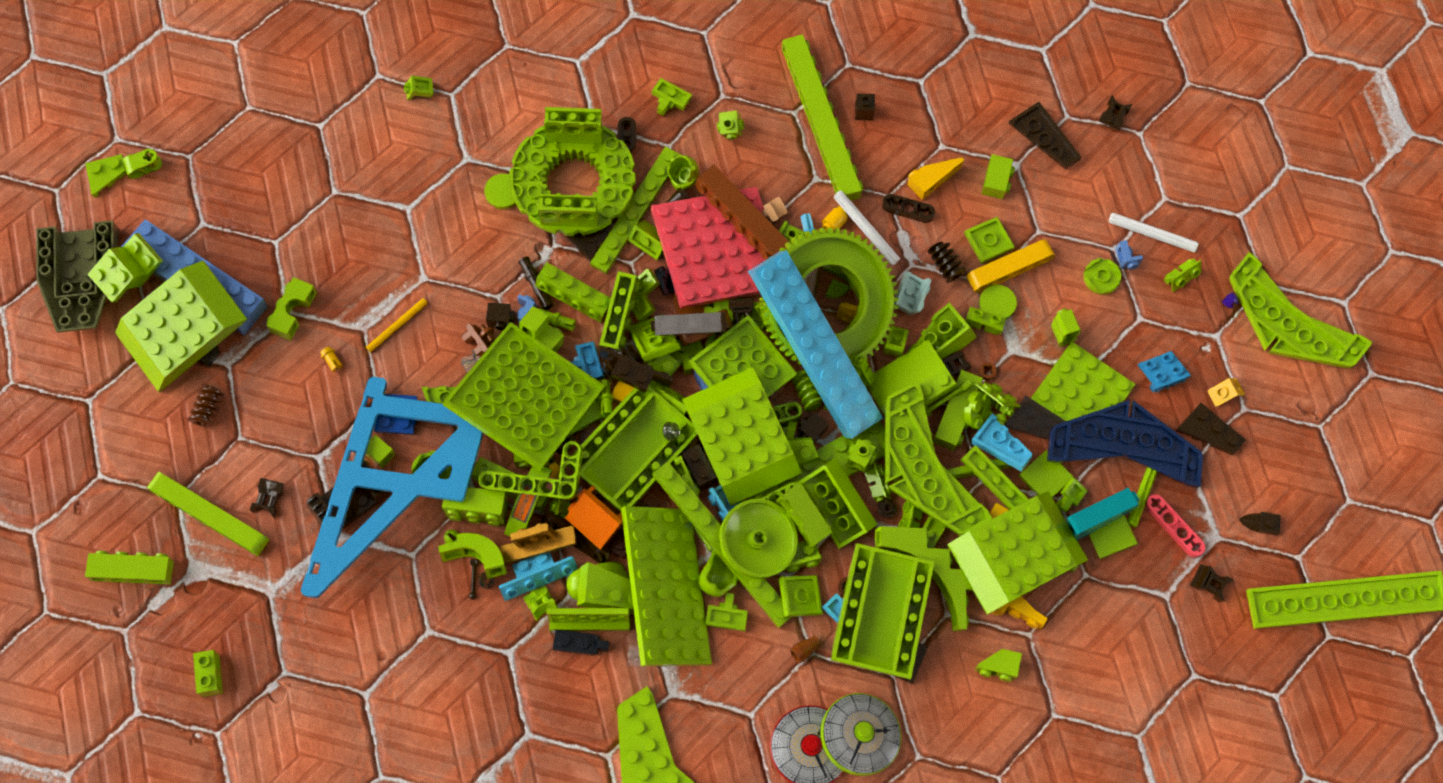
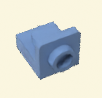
M1127 240L1119 242L1115 250L1121 269L1128 268L1132 270L1139 267L1143 261V256L1132 257L1133 251L1128 245Z
M519 294L517 297L518 302L524 306L517 313V318L520 322L532 306L536 308L537 306L533 298Z

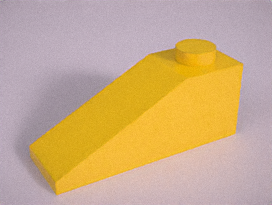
M962 157L922 166L919 170L915 169L909 174L907 185L923 200L959 171L963 166L964 159Z

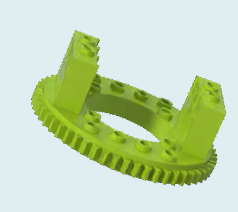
M820 228L819 232L817 229L812 230V233L810 231L804 232L805 237L803 234L797 235L798 240L792 238V244L789 242L785 243L786 249L780 248L779 251L787 250L803 280L810 272L820 266L832 265L841 269L840 273L844 274L850 284L849 288L854 291L859 299L858 312L851 324L842 331L835 333L851 363L855 361L858 355H862L868 360L867 355H874L872 350H879L877 344H884L882 338L889 337L886 331H892L889 324H895L891 318L897 316L893 312L894 309H898V306L894 305V302L898 301L894 294L898 293V291L893 290L897 283L891 281L895 277L894 275H889L892 268H886L889 262L882 261L884 255H877L879 249L873 250V243L867 245L868 239L861 240V235L854 237V232H849L847 235L846 229L840 233V228H835L834 231L832 228H827L826 231L825 228ZM763 297L759 298V301L762 302L754 307L762 318L763 324L767 326L766 331L771 333L770 338L775 340L774 344L779 346V350L782 351L783 355H792L791 360L796 361L798 357Z

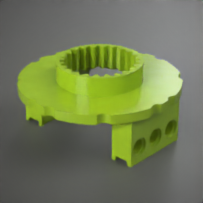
M545 107L544 125L536 129L533 136L526 137L519 145L512 158L513 167L509 171V178L512 181L510 185L511 193L520 212L526 214L529 221L538 228L552 234L563 233L565 236H574L577 233L587 235L609 226L612 219L619 218L629 205L633 196L632 187L636 182V175L633 172L635 165L628 147L623 140L616 138V134L612 130L603 126L602 110L590 108ZM567 158L570 161H573L574 158H577L578 161L584 159V163L590 161V166H595V171H598V176L600 177L597 192H593V196L551 194L546 182L548 181L547 176L550 175V170H554V164L559 165L560 160L566 162Z

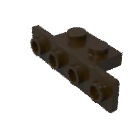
M602 347L600 357L616 363L610 377L645 393L651 380L670 388L673 378L666 372H658L648 364L638 363L633 357L623 356L611 347Z
M549 510L544 512L541 523H548L554 530L573 526L565 518L561 519ZM575 528L577 544L573 546L598 563L608 562L611 552L605 547L600 550Z

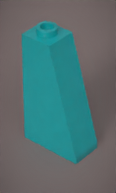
M1128 487L1067 517L1066 522L1078 541L1137 509L1139 498Z

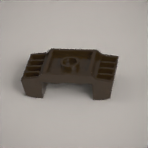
M363 461V468L373 469L369 462ZM360 487L355 488L342 529L375 507L391 492ZM333 488L322 496L317 492L306 501L308 509L320 525H322ZM333 507L332 517H336L338 508Z

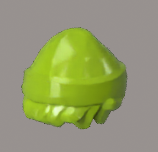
M681 155L670 159L667 172L673 187L676 190L689 189L696 184L699 176V167L693 158Z

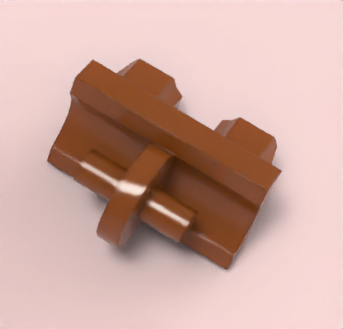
M469 322L465 326L467 330L461 337L469 345L474 340L477 342V345L471 351L475 357L481 358L491 346L489 342L494 341L492 335L495 330L493 327L486 328L484 324L478 328L477 325H472Z

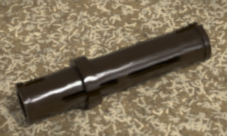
M528 256L520 259L518 262L525 274L524 278L526 281H529L542 309H550L553 307V303L549 295L535 287L537 276L539 275L538 270H535Z

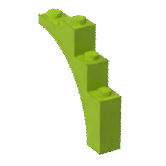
M880 526L875 529V548L935 562L932 579L939 586L947 602L951 615L952 631L960 632L966 630L969 625V616L966 611L969 599L966 592L971 591L972 588L961 569H950L952 565L950 549L927 548L929 544L927 528Z

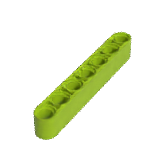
M157 472L147 486V489L256 556L261 554L270 541L260 532L161 472Z

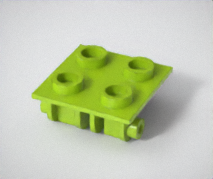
M975 383L982 392L991 397V405L995 406L997 410L999 409L1005 416L1011 417L1015 412L1013 410L1014 407H1021L1016 402L1017 399L1010 394L1006 395L1002 391L1003 388L998 384Z

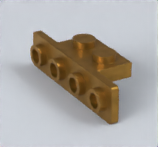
M540 523L532 528L519 529L517 532L510 534L513 543L500 546V552L505 565L570 547L577 544L575 528L568 526L554 530L548 523Z

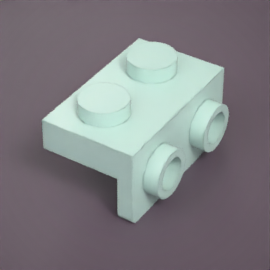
M909 271L904 272L897 290L898 293L895 298H898V301L894 302V305L898 306V309L908 315L919 313L923 309L924 299L930 291L931 279L923 280Z

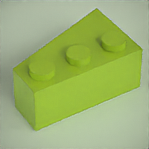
M800 482L775 500L793 520L796 529L810 548L832 533L830 529L832 527L826 518L822 517L819 508L811 500Z

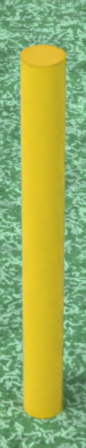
M422 298L368 344L366 349L371 353L425 307L428 302Z

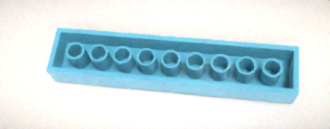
M787 250L779 251L748 271L749 275L842 435L845 438L852 439L883 419Z

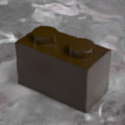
M699 444L681 452L684 463L690 470L693 482H696L700 492L716 484L717 477Z

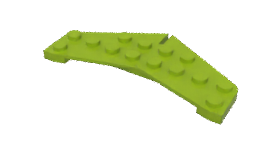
M1248 252L1229 277V281L1264 351L1274 339L1278 340L1268 352L1269 354L1349 369L1357 364L1372 344L1364 336L1356 333L1353 335L1309 317L1293 306L1264 271L1261 262L1250 252Z
M916 381L889 395L886 399L885 484L902 476L903 479L887 488L956 534L964 535L968 531L991 520L992 517L989 511L981 503L979 504L939 462L935 454L922 389Z
M648 686L622 702L617 708L622 783H694L674 765L657 706Z

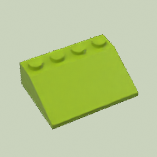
M927 340L874 373L875 381L872 383L874 390L869 389L885 416L886 399L889 395L916 381L922 389L924 406H930L953 392L958 386L930 341Z

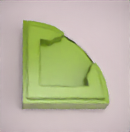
M833 279L825 297L832 299L842 297L849 291V285Z

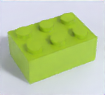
M468 487L463 502L443 500L442 508L446 517L451 521L459 522L463 519L468 520L472 524L486 522L490 526L498 527L500 524L505 525L509 501L505 492Z

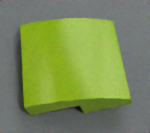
M1125 515L1089 534L1100 559L1138 545Z

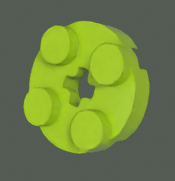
M974 391L967 399L970 403L968 407L965 406L964 420L967 426L979 430L993 411L991 410V397L985 392Z

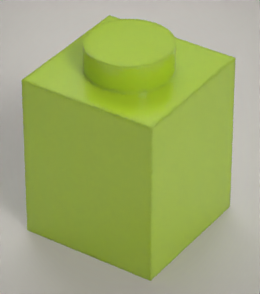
M374 435L370 439L365 455L379 467L383 468L395 456V453L390 446L377 435Z

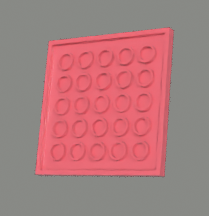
M757 187L739 190L763 214L762 210H764ZM706 196L651 206L652 216L680 309L760 294L748 271L765 260L760 255V252L755 247H752L742 234L736 231L734 225L722 216V213L710 204Z

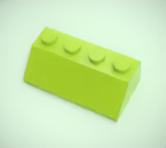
M836 458L797 482L801 483L811 500L817 505L822 517L826 518L832 527L830 529L832 533L830 535L839 549L878 525Z

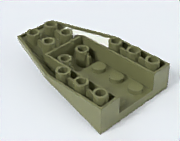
M113 220L94 222V229L60 233L56 226L36 228L37 283L57 333L97 329L107 296L88 276V273L110 248L118 247L119 228Z

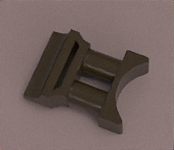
M1112 95L1107 104L1109 107L1102 113L1099 121L1120 130L1123 124V117L1125 113L1128 114L1132 104L1122 105ZM1115 109L1119 110L1117 115L1113 114Z
M753 298L729 300L730 310L733 313V326L741 321L740 314L744 313V318L749 315L752 319Z
M260 478L258 484L259 495L256 503L251 504L250 511L253 513L261 509L267 510L275 518L277 514L275 506L277 500L284 494L285 484ZM266 496L270 497L267 506H264Z
M1200 564L1190 585L1197 590H1207L1215 595L1213 599L1221 602L1224 601V586L1234 580L1228 576L1222 578L1215 574L1211 566ZM1211 580L1219 584V587L1217 588L1216 586L1210 584Z

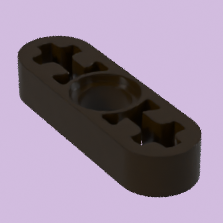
M894 194L886 195L882 202V207L886 212L923 223L931 222L935 215V209L932 205ZM890 200L893 201L892 206H888ZM905 205H911L914 208V210L912 212H906L903 207ZM925 210L929 211L928 216H924Z

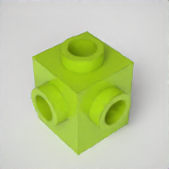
M737 110L719 113V122H717L718 133L727 140L737 139V136H742L744 121L741 119V114Z
M858 439L857 443H852L848 450L850 455L847 464L865 472L869 464L873 465L877 457L874 454L876 447L866 439Z

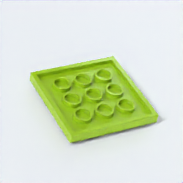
M749 315L688 362L708 387L753 367L768 398L797 375L795 370Z
M1071 342L1029 401L1060 423L1122 403L1135 386V383L1074 342Z

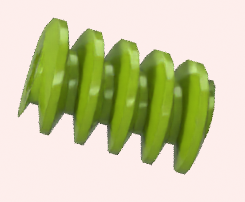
M805 369L796 372L797 375L793 378L792 383L796 385L795 390L799 392L798 397L802 399L803 410L810 412L820 408L823 405L821 403L823 400L818 396L819 393Z

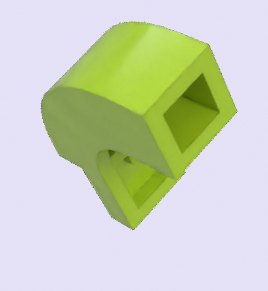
M475 533L456 534V542H447L444 545L438 546L443 562L462 557H474L484 564L488 579L507 574L499 548L485 536Z

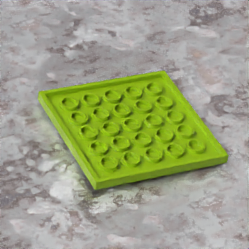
M510 322L445 399L443 406L541 471L601 394L605 385Z

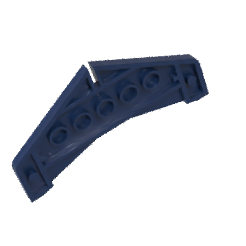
M1130 400L1057 424L1050 430L1047 452L1048 462L1060 463L1125 456L1189 487L1199 488L1201 486L1202 452L1134 400L1131 402L1130 417H1128Z

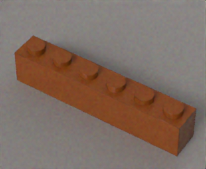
M715 165L698 176L695 186L699 193L704 194L709 199L710 204L722 213V216L734 225L736 231L742 234L748 243L760 252L764 260L778 253L780 248L786 249L785 243L789 241Z

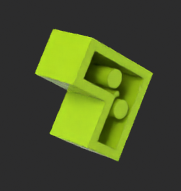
M532 306L519 322V328L554 352H557L564 344V334L558 328L548 325L549 316L543 309H537Z

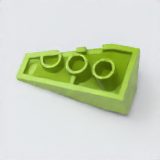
M949 302L931 318L932 322L927 329H923L921 332L922 336L916 344L910 347L908 352L929 340L942 360L964 348L977 336Z

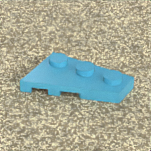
M993 413L972 438L971 444L976 445L978 448L1021 472L1032 459V453L1008 432L1005 425H1001L997 421V417Z

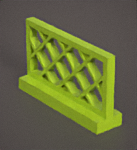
M547 608L550 631H630L629 608Z

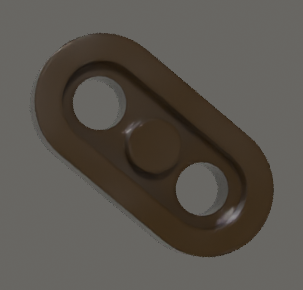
M624 117L618 122V140H623L625 144H630L628 146L630 153L636 148V123L632 118Z

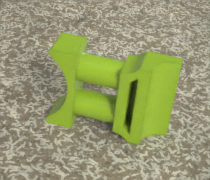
M545 585L523 597L536 621L547 612V608H558Z

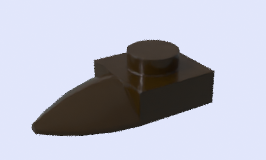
M1261 512L1247 514L1239 518V521L1252 531L1276 536L1280 533L1281 515Z

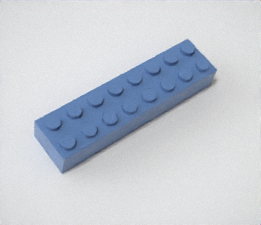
M146 219L121 246L123 247L135 233H140L163 260L153 274L164 282L178 270L200 261H205L248 320L236 329V331L244 336L268 308L262 297Z

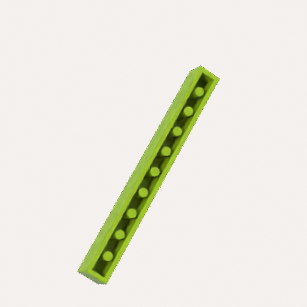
M803 34L782 40V52L835 194L843 191L850 201L859 199L863 191V184L861 180L857 179V168L855 164L851 163L850 150L845 147V137L839 131L838 118L834 117L832 113L834 111L831 101L828 102L827 89L821 83V73L815 68L816 61L815 57L811 56L809 52L808 40L805 41Z

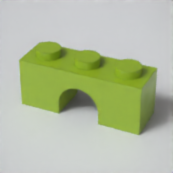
M295 277L286 284L285 293L282 298L278 299L276 309L273 314L269 315L266 325L271 333L290 341L300 325L295 317L290 316V311L296 306L309 308L317 294L314 285Z

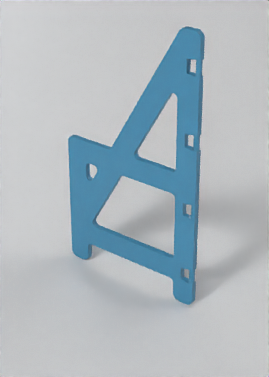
M371 377L363 394L364 397L359 407L328 503L329 506L315 543L310 565L301 587V593L305 597L319 598L418 497L463 502L484 433L441 403L384 396L387 388L386 380L384 378ZM368 398L373 399L371 407H366ZM380 415L459 426L413 474L362 467L377 417ZM351 451L356 453L354 461H348ZM448 467H452L451 475L448 479L439 478ZM360 487L393 493L341 547H337L355 488ZM333 507L338 508L336 517L331 516ZM315 563L320 565L318 574H312Z

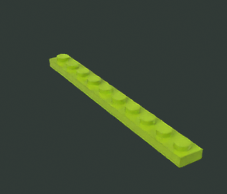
M667 461L653 472L652 476L774 624L779 628L791 617L784 616L781 597L765 578L747 577L736 571L727 562L720 547L719 534L721 525L672 465Z

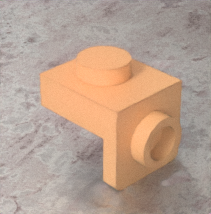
M780 197L763 205L764 210L762 212L768 220L771 219L772 222L788 213Z

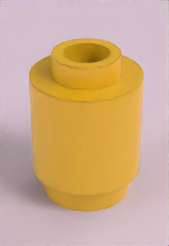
M840 206L833 208L822 220V227L825 228V231L827 228H832L833 231L835 228H841L847 222L849 215Z

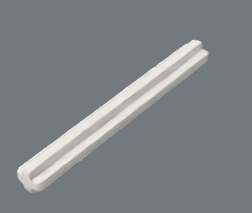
M843 191L837 192L834 195L837 203L875 247L879 249L891 265H895L900 260V257Z
M1111 213L1109 217V223L1191 252H1196L1199 245L1198 242L1116 213Z

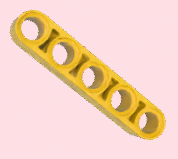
M1043 239L968 273L966 277L974 292L979 293L991 285L1002 283L1052 260L1055 254L1048 241Z

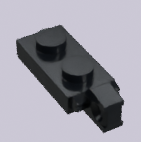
M555 630L552 650L593 656V654H598V650L608 652L610 643L609 641L600 640V636L595 634Z

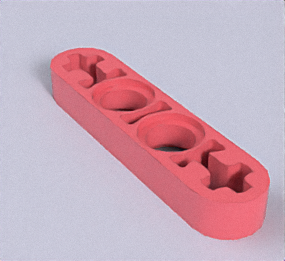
M1151 495L1147 499L1145 504L1147 511L1190 557L1198 558L1205 552L1204 542L1160 495ZM1157 501L1159 504L1153 508L1151 504ZM1164 508L1165 510L1159 515L1158 512ZM1170 514L1173 517V523H1166L1163 516ZM1184 529L1187 532V537L1180 538L1177 535V530ZM1191 537L1192 540L1186 545L1185 542ZM1198 545V551H1192L1193 546Z

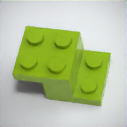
M135 233L123 247L110 248L88 273V276L113 303L117 302L127 289L141 287L163 260L140 233Z

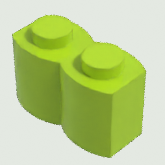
M1072 309L1058 311L1051 323V328L1059 347L1074 342L1077 339V335L1081 332Z

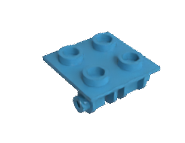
M1172 351L1138 364L1139 368L1152 383L1150 390L1156 393L1163 390L1164 387L1168 389L1170 386L1173 387L1178 383H1184L1188 377H1191L1190 373Z

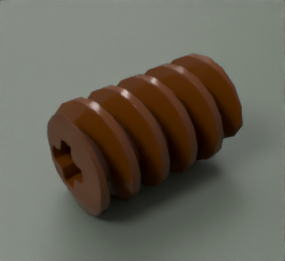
M202 384L204 388L199 390L201 395L196 397L199 402H194L193 406L196 409H191L190 413L193 416H189L187 420L197 426L206 427V424H213L209 417H216L212 410H219L215 403L222 402L217 397L224 396L225 394L216 387Z

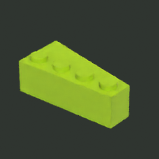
M590 562L580 567L577 606L587 608H629V614H634L630 579Z

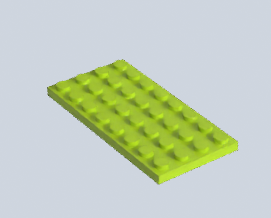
M622 507L621 513L641 666H708L712 664L707 625H705L706 617L702 589L699 585L700 574L693 524L680 509Z

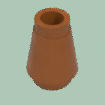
M812 636L794 644L793 648L790 649V653L796 662H805L821 644L817 637Z

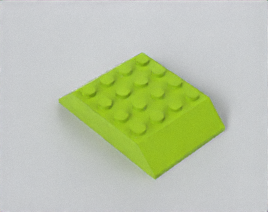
M200 261L178 270L120 319L115 334L157 391L161 392L248 319L205 261Z
M753 367L682 399L730 506L802 474L795 455Z
M650 386L646 393L634 388L581 444L583 457L580 477L590 486L593 485L600 495L621 512L622 507L635 506L657 482L652 476L653 472L667 461L673 465L674 459L681 456V452L688 448L698 434L693 423ZM578 449L571 456L576 455ZM569 465L568 467L575 472V467L573 465Z
M1049 491L1025 501L947 544L986 615L1088 561Z
M856 543L835 632L831 661L911 680L935 562Z

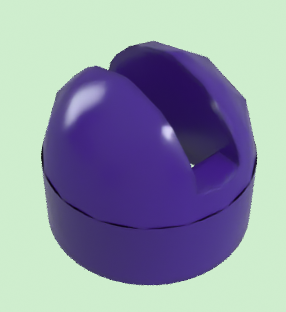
M1231 292L1221 302L1227 308H1234L1232 303L1238 304L1239 300Z

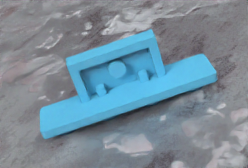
M550 552L513 564L512 567L517 578L499 585V589L504 601H507L568 576L578 568L573 556L554 563Z

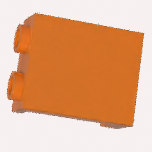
M592 485L588 490L584 488L578 494L577 498L579 500L577 502L574 501L567 509L569 513L565 519L601 550L623 525L622 513L617 516L594 496L592 492L595 490V487Z

